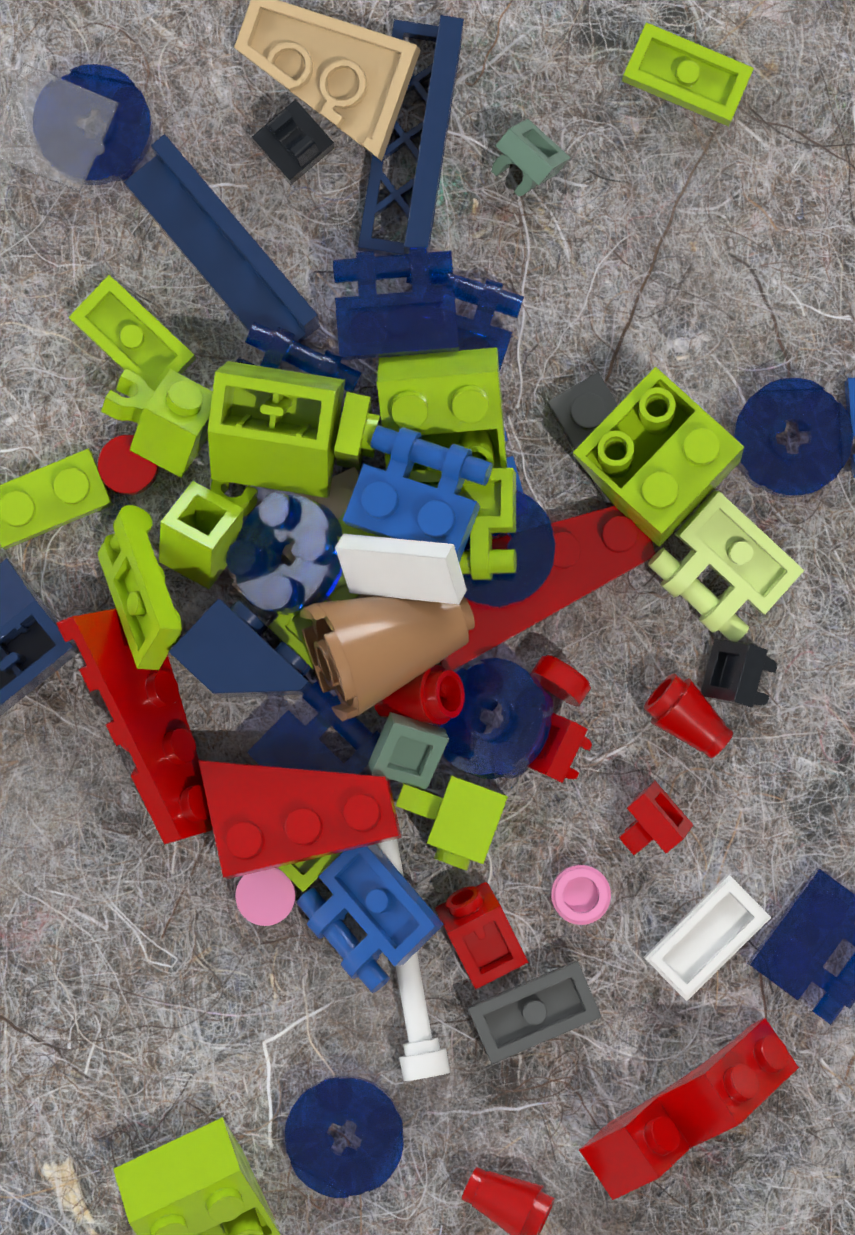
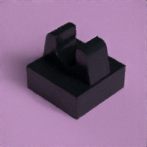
M296 99L251 137L255 146L290 185L335 148L334 142Z
M714 639L700 692L704 697L719 702L753 708V705H765L769 700V695L757 691L762 671L776 673L777 663L767 656V649L747 643Z

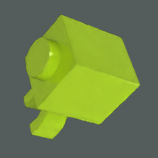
M125 369L120 376L116 390L130 398L122 397L110 390L105 397L101 412L117 420L137 423L138 426L130 451L182 478L208 439V424L213 391L172 369L168 371L157 389L153 391L142 377Z
M212 479L209 490L192 481L160 523L159 562L210 589L240 549L243 517L247 516L257 504L258 489L250 485L246 487L242 495L228 497L225 493L229 489V482Z
M451 776L443 798L403 784L396 807L434 820L426 842L437 847L434 859L467 871L471 860L484 864L508 796Z

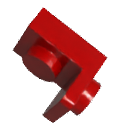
M487 882L475 887L461 888L452 893L446 902L435 908L440 920L444 923L443 926L475 990L529 963L500 903Z

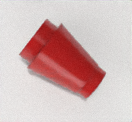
M434 665L375 704L374 708L381 717H388L390 712L420 722L442 725L451 718L458 716L462 711L465 700L463 683L456 672L446 670L440 665Z
M675 673L671 674L659 684L644 705V710L652 716L651 724L699 752H703L709 758L718 755L733 736V731L726 726V723L690 678L683 681Z
M476 1167L469 1178L461 1200L471 1204L473 1208L510 1235H540L553 1207L555 1198L543 1192V1185L492 1171H485Z

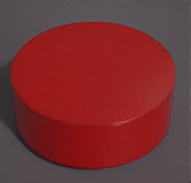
M121 435L111 439L104 445L98 457V471L101 479L111 490L122 495H137L146 491L154 483L158 474V465L130 451L134 435Z
M550 655L541 656L530 673L531 677L545 690L576 707L581 705L591 690L589 681L581 673Z

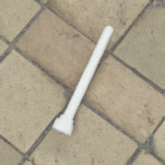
M397 839L376 844L404 877ZM416 952L404 965L395 966L409 1043L403 1044L405 1055L399 1057L403 1081L424 1079L450 1073L446 1048L440 1049L439 1039L432 1038L418 954Z

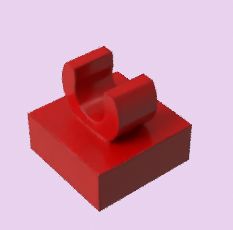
M536 706L511 760L563 783L565 778L577 779L579 772L570 766L579 747L588 751L592 747L591 741L585 737L588 729L572 720Z
M653 781L627 807L636 820L618 838L633 855H636L652 840L666 854L686 837L694 825L656 781Z

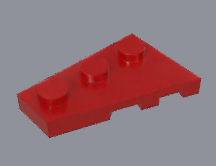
M198 760L223 878H235L402 838L389 779L386 777Z

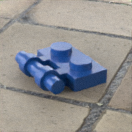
M378 425L371 439V448L390 454L387 470L384 471L363 464L343 517L344 523L385 538L454 544L460 563L480 505L477 501L459 496L465 479L485 486L490 478L493 464L473 457L471 449L456 444L446 448L422 440L420 432L404 427L397 432ZM414 463L442 471L437 488L409 479Z
M376 844L342 852L318 876L333 893L327 901L323 899L315 888H312L305 892L296 902L309 918L307 926L318 939L325 937L343 958L341 962L342 968L352 979L359 977L371 993L381 989L390 979L388 974L377 963L382 952L394 967L404 965L444 925ZM348 912L367 934L361 942L343 922Z

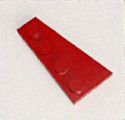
M615 506L492 539L493 550H516V573H493L492 579L473 580L471 574H462L467 589L464 597L472 610L475 627L468 630V643L440 661V665L446 670L455 671L485 652L492 650L522 631L647 562L655 555L652 540ZM470 546L465 547L464 550H470Z
M116 608L76 615L56 622L64 641L67 642L74 639L86 663L79 671L89 692L99 690L113 720L106 724V727L115 745H121L128 751L136 765L131 773V778L164 845L213 831L196 751V743L190 731L179 694V686L174 677L168 655L159 670L137 669Z

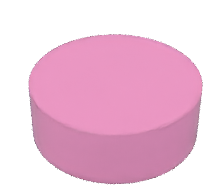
M573 865L567 867L556 876L551 887V901L555 911L564 920L572 924L586 925L597 921L606 913L611 901V890L607 879L597 869L587 865Z
M279 868L247 874L241 878L237 885L236 904L243 917L251 923L260 926L274 925L284 920L292 911L296 900L295 886Z

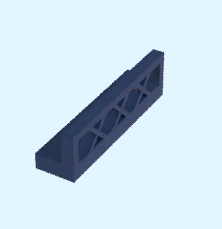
M440 15L439 26L394 19L391 37L404 40V37L432 41L436 42L433 63L416 76L412 74L406 91L407 94L414 89L425 104L424 120L406 133L396 121L393 131L398 139L387 146L382 161L372 155L358 251L422 261L428 260L463 38L464 18ZM430 78L429 91L427 94L425 89L422 87L421 83ZM422 133L418 151L412 140ZM405 146L417 162L416 173L413 179L396 190L383 172L384 160ZM382 184L389 193V196L378 203L380 185ZM413 190L409 208L402 197ZM394 203L398 205L408 219L405 243L372 238L375 217Z
M164 134L151 145L155 157L124 181V184L276 364L320 327L318 314Z

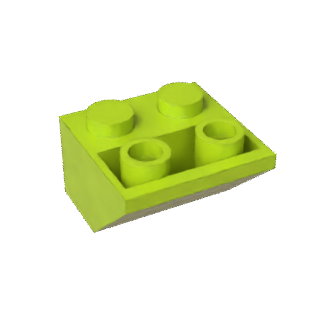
M497 347L379 358L377 390L382 427L397 432L402 427L420 432L422 440L446 448L456 444L471 449L473 457L491 462L493 464L492 468H507ZM385 453L386 469L391 459V455ZM414 463L412 471L436 469Z
M227 361L215 371L208 424L211 479L328 498L330 496L335 459L334 448L339 430L345 380Z
M655 366L573 452V456L614 506L627 518L631 519L644 534L660 547L740 463L744 446Z
M223 1117L113 1169L128 1222L136 1235H281L244 1151Z

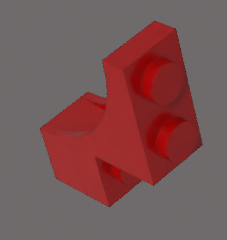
M764 1018L747 1027L729 1044L690 1073L644 1103L611 1120L583 1145L579 1151L611 1199H617L659 1179L692 1147L740 1125L799 1067L788 1052L785 1044L779 1039L767 1019Z

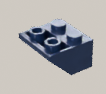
M7 558L0 563V716L80 653L73 639L67 642L64 641L56 624L59 621Z
M218 598L169 651L203 685L221 698L306 695L313 687L304 678L311 667L285 642L282 641L273 649L260 636L268 627L239 600L229 608Z

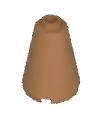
M371 596L314 603L300 611V617L312 620L313 626L302 629L303 639L312 668L323 693L335 690L341 704L331 708L341 721L356 718L466 645L469 641L468 630L475 627L472 610L464 596L460 604Z

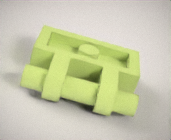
M713 490L675 533L691 549L686 557L679 562L665 548H662L648 562V566L663 579L661 586L673 597L681 595L701 614L699 621L712 633L719 630L727 639L734 642L741 640L749 630V626L735 614L739 608L747 601L758 612L765 615L805 571L720 491ZM707 566H710L729 584L728 588L718 597L697 579Z

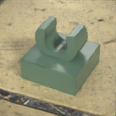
M526 119L509 128L495 145L503 155L495 160L491 172L498 176L507 170L510 164L518 166L522 170L523 180L516 187L514 193L519 197L534 189L536 185L539 186L556 176L571 157L535 124Z
M390 712L368 762L371 774L427 790L449 741L446 729Z

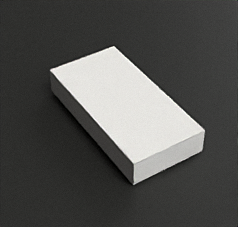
M343 534L335 547L350 593L460 604L467 591L454 544Z
M727 874L643 958L684 1000L688 1001L771 917Z

